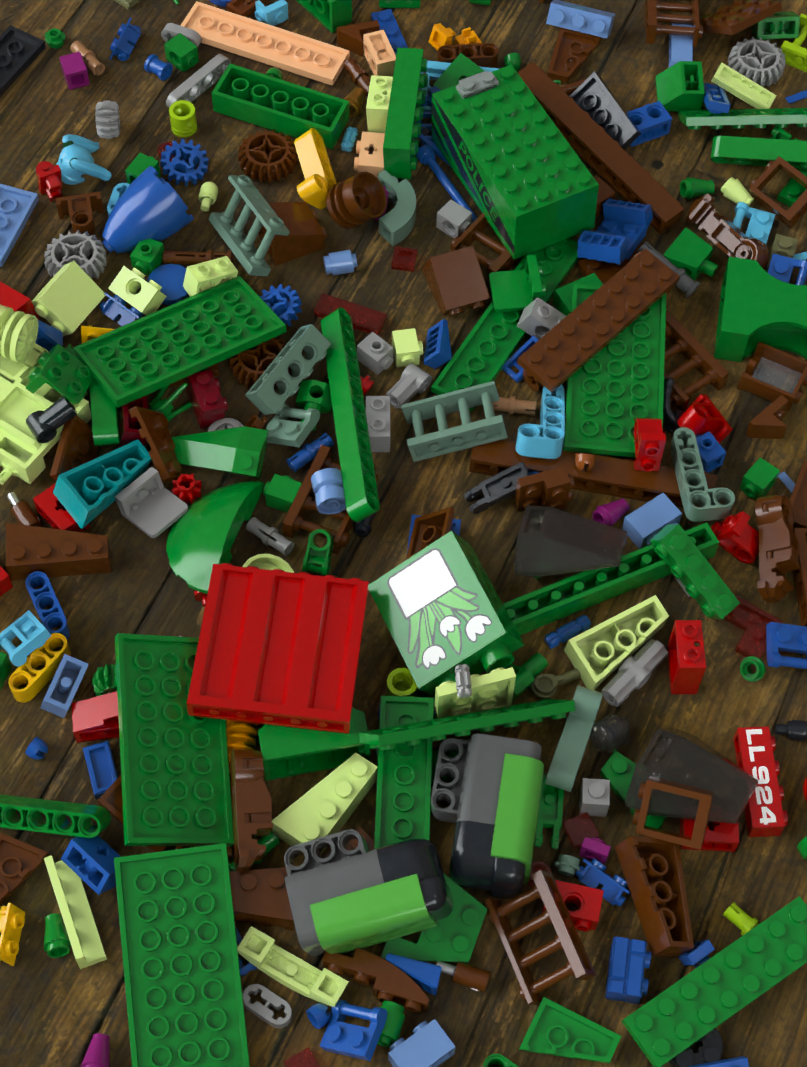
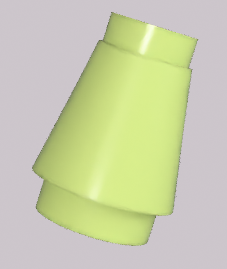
M733 177L728 179L720 190L725 198L736 204L744 202L749 206L754 200L742 183Z

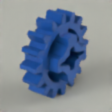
M181 139L180 144L174 140L172 141V147L166 145L165 151H162L160 167H163V175L168 174V181L175 179L176 185H179L181 181L184 182L185 186H188V182L191 181L195 185L197 178L203 180L204 174H207L209 158H206L205 150L200 151V144L193 146V140H190L188 144L185 143L184 139Z
M279 284L277 289L273 285L270 286V291L268 292L264 289L262 290L263 295L259 297L285 324L291 326L290 321L292 319L298 320L296 313L302 312L300 308L302 302L296 290L292 291L289 285L284 289L282 284Z

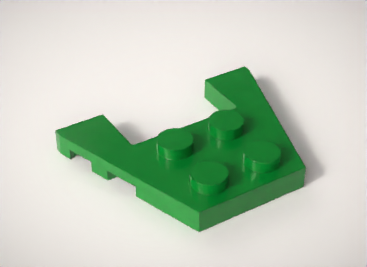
M444 874L446 884L450 888L453 899L451 914L444 919L438 920V926L422 930L417 944L400 937L387 941L381 958L386 960V955L390 953L418 961H459L469 963L487 908Z

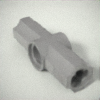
M651 639L634 657H628L620 666L614 678L601 690L605 701L611 706L618 707L635 689L639 690L648 681L652 671L667 657L668 651L664 645L658 640Z

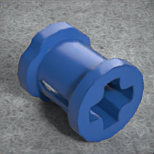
M152 54L145 61L144 70L148 73H154L161 81H166L172 73L173 65L169 62L161 61L157 55Z

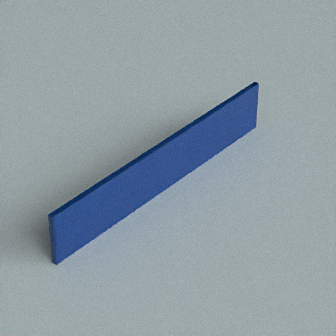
M807 90L785 99L790 104L807 98Z

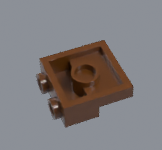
M561 466L518 478L514 500L517 512L523 510L531 511L537 506H541L543 514L559 512L566 508L567 502L572 501L570 489L575 487L572 475L567 474L565 467Z

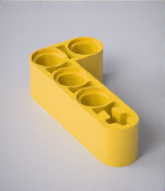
M311 128L294 140L305 178L296 188L298 194L305 202L323 210L327 207L326 195L328 190L336 184V179L323 138L315 128Z

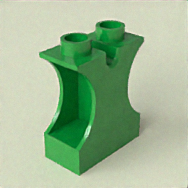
M729 257L721 284L714 358L742 362L745 358L755 353L758 342H762L776 349L794 352L807 359V285H794L780 281L768 274L756 260Z
M355 708L352 709L349 734L265 724L258 730L265 780L269 781L336 769L355 753L370 761L369 744L360 743L358 732L368 731L364 712Z

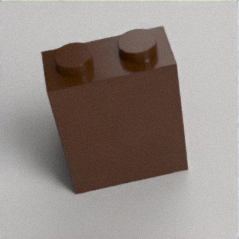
M307 202L268 203L290 231L288 236L275 235L267 251L275 266L325 249V239L327 238L323 225L320 226L318 224L317 214L314 209H310ZM263 225L258 233L261 241L267 232Z
M473 246L430 257L422 268L442 315L456 316L463 313V310L471 308L472 311L483 308L484 304L490 299Z

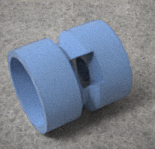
M325 468L315 472L311 476V484L316 497L317 510L322 514L328 515L345 510L346 503L341 471L337 468Z

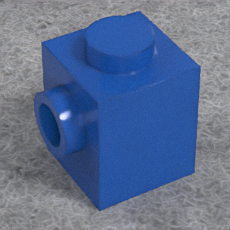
M711 432L696 435L704 472L709 473L722 466L726 451Z

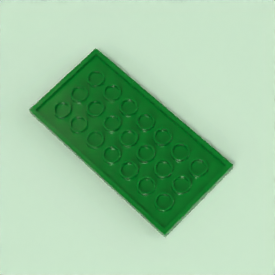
M237 276L73 348L77 358L89 367L93 378L118 408L287 331L285 323L240 276Z
M573 284L571 312L601 286ZM666 293L567 379L563 451L636 458L634 445L635 419H661L663 429Z
M117 633L115 636L125 846H207L226 843L227 847H231L234 844L225 720L188 715L187 699L199 638Z
M222 843L114 858L132 1067H250L227 844Z

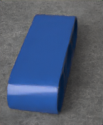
M39 571L29 574L26 578V587L41 624L50 634L60 633L68 640L70 630L67 620L47 575ZM37 586H43L40 589H35ZM46 606H52L48 610H43ZM57 626H61V628H60L59 630H56V631H53V630H52L53 628H55V627H57Z

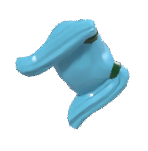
M72 134L63 136V149L56 164L61 169L62 182L69 185L82 183L85 181V178L81 177L83 174L104 181L110 180L111 172L95 164L91 153L99 149L98 142Z

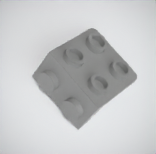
M153 467L141 474L115 496L122 516L151 538L158 537L188 511L187 504L163 486L159 472Z

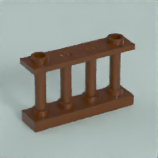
M645 0L646 43L654 44L655 36L660 34L693 36V47H697L698 38L702 39L703 25H700L698 4H700V0H679L690 1V4ZM660 11L689 12L691 15L660 13ZM659 22L692 24L693 27L661 25Z
M482 212L459 238L456 237L452 241L450 249L452 252L469 247L476 239L500 253L496 260H490L475 251L479 264L487 268V281L489 282V274L491 272L509 271L520 258L514 260L504 245L482 233L488 225L491 226Z
M666 311L665 338L673 345L665 349V360L679 352L688 361L667 374L664 372V380L666 378L676 380L693 368L703 375L702 378L683 390L675 383L672 386V393L670 395L671 405L678 410H682L684 413L688 406L689 396L708 384L713 385L719 391L725 387L729 372L669 311Z
M321 445L283 521V535L293 538L296 530L300 531L302 529L312 533L317 529H327L334 536L333 550L334 554L338 555L341 548L347 546L350 539L349 531L354 523L348 512L343 510L339 513L328 515L343 521L338 532L306 521L303 517L306 510L319 512L313 497L315 493L311 484V476L325 468H337L341 471L340 463L334 462L333 458H331V448ZM373 463L377 483L378 474H376V463ZM323 533L318 534L319 536L327 538L326 535Z
M543 870L532 874L535 882L532 889L503 905L499 900L491 898L485 900L488 907V918L497 928L520 983V995L528 1004L540 1006L542 1001L539 992L572 975L576 979L587 981L596 976L553 875ZM537 898L542 899L546 908L544 913L513 930L507 915ZM549 923L554 926L557 933L554 940L523 955L517 940ZM560 949L565 951L568 958L567 965L534 981L528 966Z

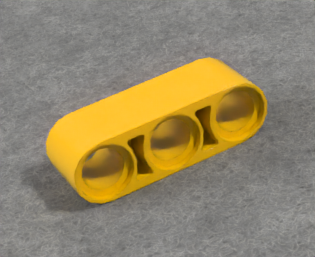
M60 633L51 634L52 636L47 639L46 643L42 647L35 649L29 655L25 664L19 666L12 673L8 683L16 701L22 703L31 701L54 677L64 654L71 656L70 648L64 635ZM56 647H63L59 651H53ZM40 665L45 666L41 670H35V668ZM22 684H28L24 689H17Z

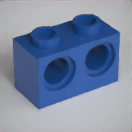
M660 101L626 112L641 132V135L630 144L631 147L669 134L672 117Z

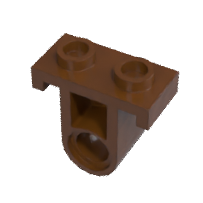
M100 191L55 198L59 219H64V215H70L73 234L79 230L81 234L87 231L90 236L95 235L93 211L99 210L100 213H104Z

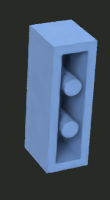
M553 0L550 4L546 24L607 39L611 35L615 14L569 2Z

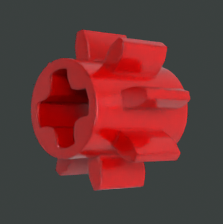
M193 473L191 475L180 474L177 480L172 481V494L177 497L179 496V499L183 502L193 504L197 497L202 496L200 490L202 488L201 480L195 481Z

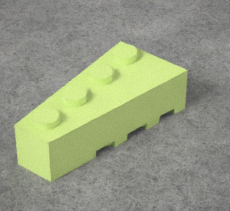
M654 595L569 639L564 651L575 669L579 670L581 679L586 687L595 690L628 657L632 656L664 626L669 615L657 596Z
M355 753L272 820V832L290 846L338 833L377 781L378 767ZM327 847L322 849L320 856L323 854Z

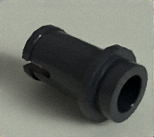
M375 513L358 523H353V532L357 536L366 537L371 533V523Z

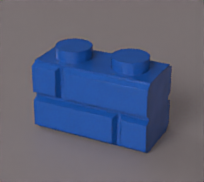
M613 937L610 948L606 999L639 1004L641 997L647 995L648 979L644 978V968L649 969L651 952L646 951V941Z

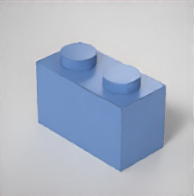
M662 493L625 516L622 530L641 549L651 545L649 540L667 524H679L682 513Z
M64 654L40 708L65 718L89 664Z
M435 1019L430 1023L424 1021L414 1028V1034L408 1039L400 1038L390 1046L389 1049L391 1051L388 1053V1061L393 1067H438L454 1055L455 1045Z

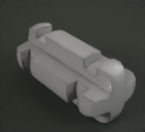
M467 664L455 667L456 689L459 698H468L472 695L470 667Z

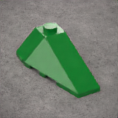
M243 426L171 437L175 444L176 458L182 465L260 479L269 431Z

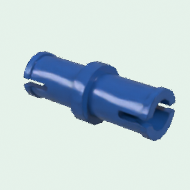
M324 433L312 443L303 445L302 450L286 459L290 469L293 472H297L298 469L308 462H313L321 445L327 447L334 446L331 437Z

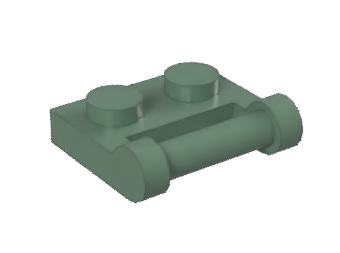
M285 405L267 424L265 429L269 431L267 443L300 447L319 421V410L314 408L307 410L296 409ZM291 417L305 420L303 422L289 421L287 420V418Z

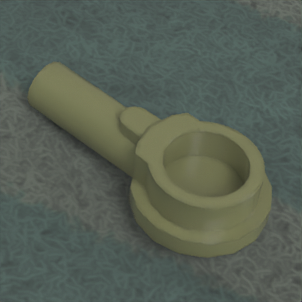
M574 669L557 676L541 674L534 678L535 681L531 686L532 693L540 699H550L555 695L557 687L579 679L581 677L578 669Z

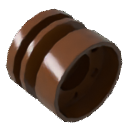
M365 171L359 172L330 187L326 195V205L332 219L340 227L351 229L381 216L387 206V196L380 180L373 174Z

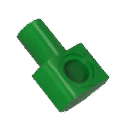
M316 380L301 381L296 399L297 406L304 408V410L314 408L318 409L320 413H329L332 407L329 384ZM317 393L320 394L321 397L314 398L311 396V394ZM317 424L314 426V428L312 429V431H315V430H316Z
M536 652L520 667L514 664L507 667H513L516 675L513 701L530 688L535 681L534 678L548 666L547 660L540 653Z

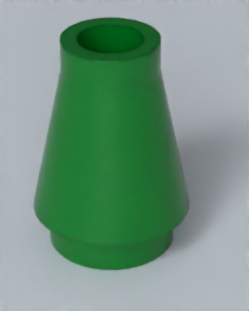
M687 177L680 182V194L688 200L712 194L715 189L713 180Z
M49 914L45 917L43 949L51 958L63 957L70 952L71 943L61 914Z

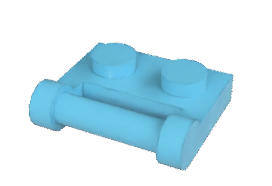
M744 202L737 203L733 224L740 229L744 217L749 218L750 222L745 235L758 239L766 245L775 214L751 208Z
M28 610L0 633V649L7 652L13 665L22 666L25 664L27 656L35 649L42 647L52 635ZM16 636L22 641V644L17 648L12 641Z

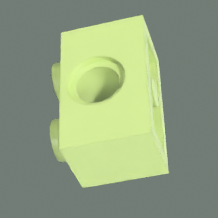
M123 266L108 289L146 316L156 312L167 297L160 292L162 287L153 280L146 282L143 279L145 275L136 268H133L131 271ZM141 287V291L136 294V291Z

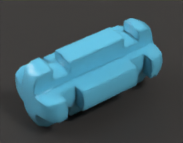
M349 126L341 143V150L347 152L352 151L356 136H358L357 128Z

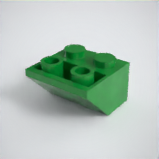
M679 61L655 77L657 101H660L667 111L701 110L705 94L702 61Z

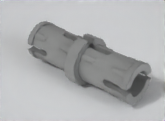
M256 517L251 518L248 522L246 530L260 538L264 545L272 546L284 556L291 553L294 543L279 534L275 527L267 526ZM263 532H266L267 534H269L270 536H272L273 538H275L277 541H275V540H273L272 538L268 537V536L265 535Z

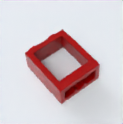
M675 620L666 648L668 651L667 660L671 695L697 694L706 670L701 620ZM699 643L700 646L696 647L694 644Z

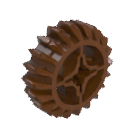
M265 129L263 133L256 131L255 135L249 134L248 139H243L242 145L239 147L238 161L240 162L241 170L244 171L246 176H251L253 181L259 179L262 183L264 180H268L271 184L272 180L279 182L281 177L287 179L288 173H293L294 167L297 164L298 154L294 141H291L290 136H284L283 131L277 134L275 129L272 132H267Z
M272 338L229 358L232 375L234 378H237L239 384L245 383L247 389L254 385L286 346L283 338ZM290 366L288 367V373H289V375H290V370H292V369L290 368Z

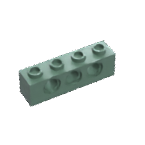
M313 324L301 326L245 396L264 415L279 413L285 407L284 402L286 399L298 391V384L302 379H306L313 372L312 367L315 363L321 361L326 356V350L331 343ZM302 349H304L306 353L305 359L302 356ZM289 366H290V368L292 369V375H291V376H290L289 373H288V367H289ZM274 384L278 387L277 393L274 391Z

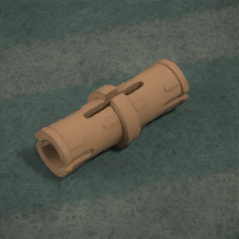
M81 41L72 43L70 47L72 53L80 52L85 66L94 75H101L105 70V66L96 58V54L92 50H88Z
M511 396V398L499 397V401L492 402L495 411L509 412L508 415L518 413L535 416L537 401L515 399L516 396Z

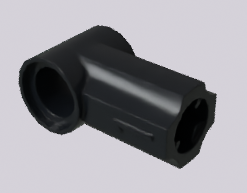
M63 396L46 410L30 414L26 419V424L38 443H47L56 436L59 427L77 414V410Z

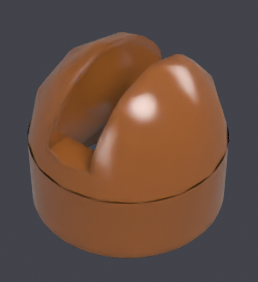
M575 454V464L580 471L583 470L584 465L586 471L592 469L595 463V455Z

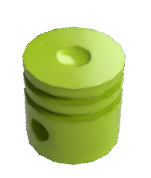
M179 100L171 104L169 116L173 134L181 138H187L195 134L197 131V121L194 105L186 100Z
M397 668L388 675L386 694L387 696L417 697L418 687L409 669Z

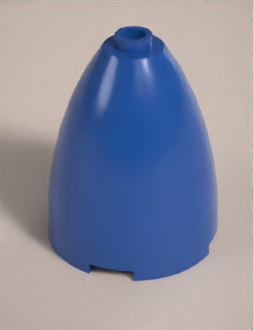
M152 166L145 169L128 186L109 215L102 234L104 239L102 244L110 253L112 251L116 254L132 252L139 241L150 238L161 242L194 220L191 214L188 215L185 212L189 208L168 182L156 176L159 173Z

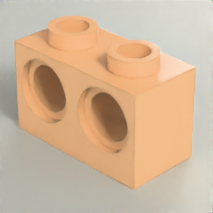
M384 30L363 34V53L373 75L393 76L396 55Z

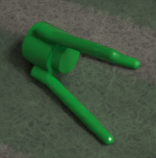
M183 383L168 399L163 398L162 400L160 399L169 385L161 388L155 399L149 403L151 406L149 410L163 413L169 422L173 417L192 407L191 402L173 412L171 411L174 408L171 403L182 393L188 384Z

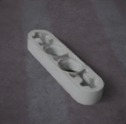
M222 54L216 55L169 94L166 106L169 108L171 104L179 100L194 101L222 77L231 60Z

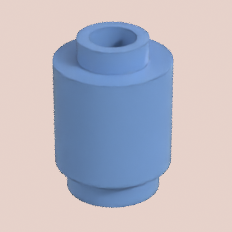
M350 249L328 253V256H323L326 275L332 274V276L352 273L354 272V267H358L356 254H351Z

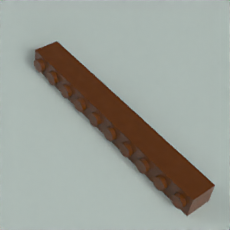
M532 62L517 72L573 150L626 202L651 205L653 219L650 225L660 235L680 220L684 211L681 203L674 199L664 186L651 177L650 173L643 169L635 161L634 157L629 155L616 140H613L602 126L598 125L586 111H583L572 97L568 96L556 82H553L543 69Z
M502 439L474 446L472 449L469 472L494 476L520 462H524L528 472H543L564 466L567 474H571L573 477L574 490L649 502L664 493L676 507L683 508L675 470L671 467L660 465L659 471H634V460L632 459L623 460L608 455H595V463L592 469L586 471L584 465L583 470L580 471L575 464V454L589 453L563 451L562 448L561 456L556 459L526 457L516 452V441L512 439ZM704 472L708 489L715 488L717 475Z

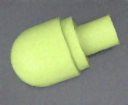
M205 182L200 188L199 201L201 202L200 209L202 211H209L210 205H213L217 199L218 187L215 183Z

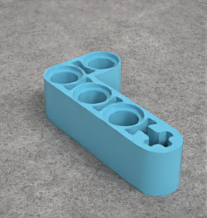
M562 385L553 393L543 386L540 404V425H521L518 428L515 447L516 452L522 456L556 459L561 456L565 435V389Z

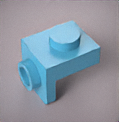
M260 0L255 2L256 11L254 13L257 21L275 26L289 19L288 3L285 0H279L266 7Z

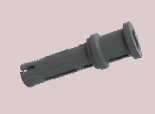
M647 241L637 251L639 253L647 249L677 273L680 279L674 286L685 294V298L688 299L700 286L701 283L699 281L695 282L689 277L684 268H677Z

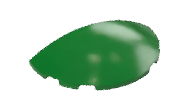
M251 481L227 485L201 496L188 506V511L174 522L166 543L169 565L177 578L180 576L190 588L208 594L213 564L230 563L232 559L230 549L243 521L250 520L265 487L264 482Z

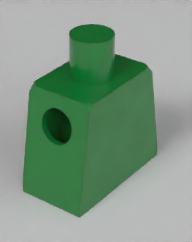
M686 227L663 254L677 268H684L686 274L694 281L702 272L713 278L719 269V265L710 261L713 253L712 246Z

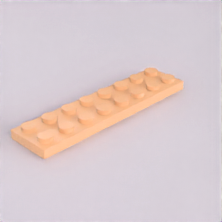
M196 1L180 25L199 33L202 39L201 43L332 86L342 71L344 63L350 57L349 50Z

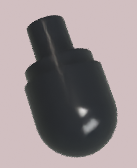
M792 720L788 721L787 724H776L775 734L786 735L787 739L791 741H807V721Z

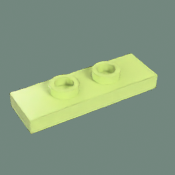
M724 63L720 64L711 82L756 109L770 108L777 96Z

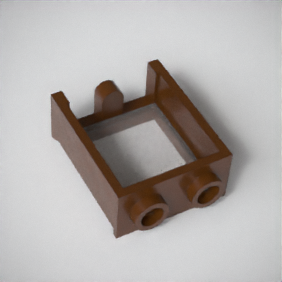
M758 342L753 358H750L745 373L743 372L740 377L737 389L746 390L772 402L783 395L789 400L786 408L790 411L793 403L798 404L804 392L800 390L802 385L807 387V361Z

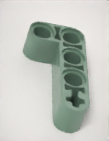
M687 427L678 428L673 434L670 453L686 517L694 522L727 518L735 502L734 493L730 489L723 487L708 489L696 436Z
M577 686L573 697L576 711L569 712L545 784L571 792L599 711L603 693Z

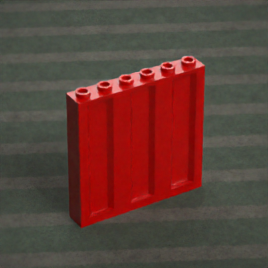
M229 563L213 564L187 699L188 715L349 734L369 581H363L359 578H337L333 575H311L307 572L292 573L281 569L265 570L255 566L239 567Z

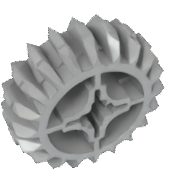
M752 37L750 40L744 38L742 42H737L731 49L728 57V66L762 87L764 85L770 87L771 84H776L778 79H781L786 66L785 54L782 53V48H777L776 43L771 44L769 39L763 41L761 37L759 40H755Z
M79 230L74 234L68 231V234L65 236L60 234L59 239L53 238L52 244H47V251L44 254L45 267L50 277H54L65 264L75 261L91 279H99V273H104V266L107 263L106 250L101 240H97L95 235L90 236L87 231L83 234Z

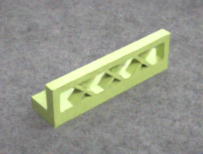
M52 855L45 857L44 861L79 968L83 969L107 960L81 878L62 860L55 863Z

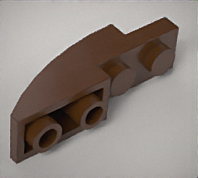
M356 948L353 958L338 953L329 954L325 951L322 960L323 969L326 968L340 977L343 975L354 978L353 981L361 985L369 986L370 983L374 984L373 996L377 997L379 1002H395L404 1005L406 1010L413 1013L428 1011L429 998L408 975L385 959L359 948Z

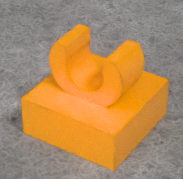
M441 23L434 24L428 42L438 50L441 46L451 45L453 43L452 38L456 32L450 27L445 28Z
M470 27L463 29L462 34L454 39L455 45L482 43L473 30L471 31Z

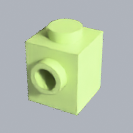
M415 328L392 331V347H394L393 353L396 367H407L411 363L419 365L420 355H423L424 351L422 341L417 339Z

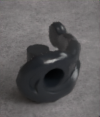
M666 378L664 380L663 429L674 433L675 430L680 428L677 420L683 412L682 410L671 411L670 395L675 381L673 378Z

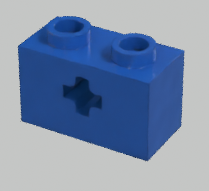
M98 835L94 838H72L61 860L98 895L116 887L114 858L121 856Z

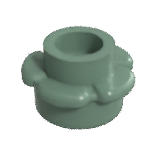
M560 854L558 861L554 862V866L558 867V873L564 876L573 877L574 873L581 869L579 867L580 860L570 855Z

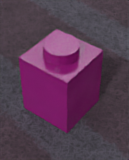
M80 52L59 57L61 70L69 90L90 85L87 68Z

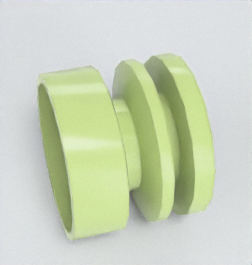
M0 304V355L4 359L12 360L18 364L24 363L28 359L38 335L39 325L36 316L25 314L22 311L15 312L12 308Z

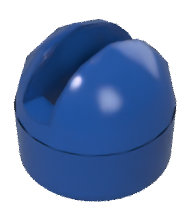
M35 737L26 749L25 755L35 760L44 759L45 755L42 752L48 753V745L41 738Z
M323 1003L315 1004L306 1010L309 1021L316 1029L322 1028L330 1021L331 1012H325L328 1007Z

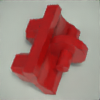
M47 161L40 162L36 166L35 171L41 195L46 193L50 202L55 201V198L63 197L60 190L62 188L59 165L54 166Z

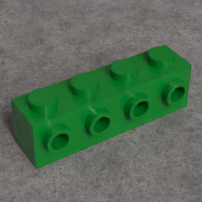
M667 524L649 540L655 547L654 550L657 555L665 560L672 574L680 579L685 586L686 592L701 606V611L708 618L722 620L740 604L679 524Z

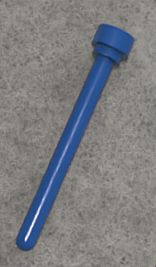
M430 145L420 147L419 153H416L418 160L430 167L454 202L472 212L471 223H473L477 219L476 215L436 162L435 151Z

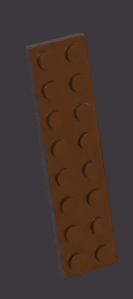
M644 249L518 358L517 363L553 393L679 282L680 276L647 249Z

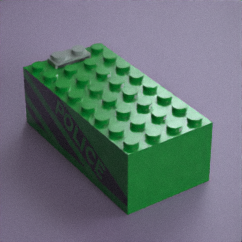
M512 64L492 72L484 71L459 80V84L432 94V139L514 260L578 235L583 230L594 228L599 184Z

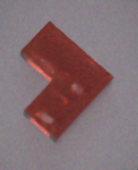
M737 596L736 598L740 604L724 618V620L745 631L735 648V652L744 657L756 656L761 658L767 648L766 624L769 622L782 623V620Z

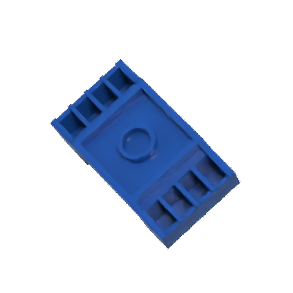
M611 198L606 200L603 204L604 221L595 232L583 230L578 239V258L582 257L588 258V260L594 259L607 263H617V265H620L625 259H629L645 237L647 228L653 219L650 204L645 205L630 201L613 200Z

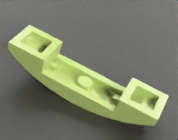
M252 926L238 946V953L259 970L284 986L317 1002L335 1007L349 981L324 968L321 971L275 945V939Z

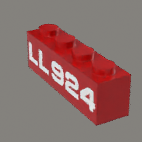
M769 726L737 728L733 741L748 837L780 836L785 826L788 825L787 811L782 809L781 801L784 799V791L782 785H778L777 776H779L780 767L778 760H774L775 737L770 736Z

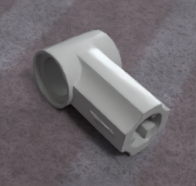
M409 364L404 369L400 380L386 393V396H390V405L396 409H402L401 405L407 404L417 393L421 394L428 388L432 381V376L415 364Z

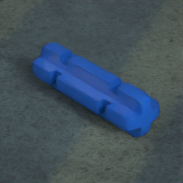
M582 615L576 618L577 621L572 620L556 629V632L552 631L545 635L544 641L550 649H553L559 645V642L564 643L580 634L579 631L584 632L591 627L590 620L586 615Z

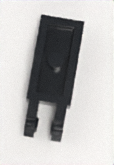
M520 462L468 490L464 495L467 502L478 499L483 494L485 498L469 507L471 513H481L487 510L489 506L491 507L515 495L517 479L530 475L524 462Z

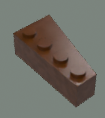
M6 523V569L10 580H26L29 574L37 571L45 573L48 578L112 572L108 536Z
M630 836L616 845L615 850L652 956L676 958L693 949L694 943L679 844L650 837Z
M286 867L230 872L235 922L243 923V921L267 927H284L286 930L294 931V920L285 884V877L288 876Z

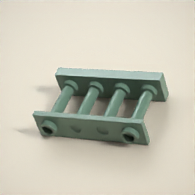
M229 175L228 180L235 187L234 194L225 212H212L208 220L249 275L268 276L271 268L266 263L264 257L275 235L288 236L290 231L248 176ZM241 198H243L246 204L236 222L233 215ZM253 211L256 218L246 236L243 229ZM263 225L267 232L257 250L253 243Z
M495 381L401 405L407 424L413 423L415 437L407 439L413 462L508 438L502 415L495 416L492 402L500 400ZM483 405L486 419L471 422L469 408ZM460 411L462 425L448 428L445 414ZM436 417L439 431L424 434L422 420Z

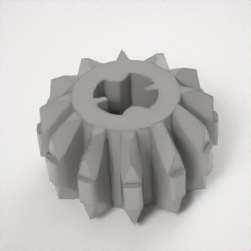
M110 100L98 102L95 107L97 134L100 138L106 139L118 137L121 126L118 104L116 101L110 102Z

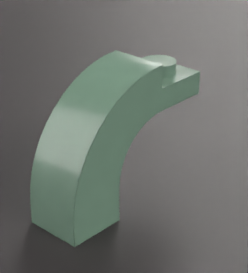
M386 170L378 173V179L386 187V190L389 192L388 199L393 202L395 207L379 218V234L392 246H395L404 240L414 227L416 220V194L407 179L398 182L395 176H391Z

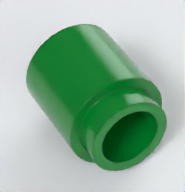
M383 1001L380 1008L386 1009L387 1020L377 1044L383 1047H390L399 1038L405 1019L403 1014L404 1007L391 1001Z

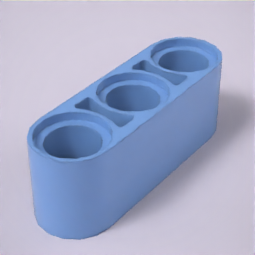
M671 23L670 25L693 27L692 24ZM669 34V68L679 61H692L693 36Z

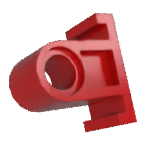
M700 394L677 420L680 428L687 427L691 429L695 436L698 434L703 435L710 431L719 444L733 430L706 394Z
M635 419L634 445L636 460H634V471H659L666 444V434L663 433L661 419Z
M742 511L734 516H728L721 522H715L711 529L723 549L740 562L752 564L759 554V532L748 524L751 517Z

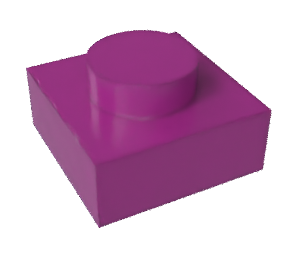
M585 837L579 856L589 860L595 858L605 865L611 846L606 845L599 838L593 837L590 839Z

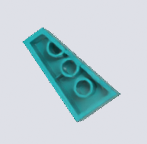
M135 440L60 474L53 494L80 528L83 529L116 500L115 496L122 489L126 488L148 470L152 459L139 440Z

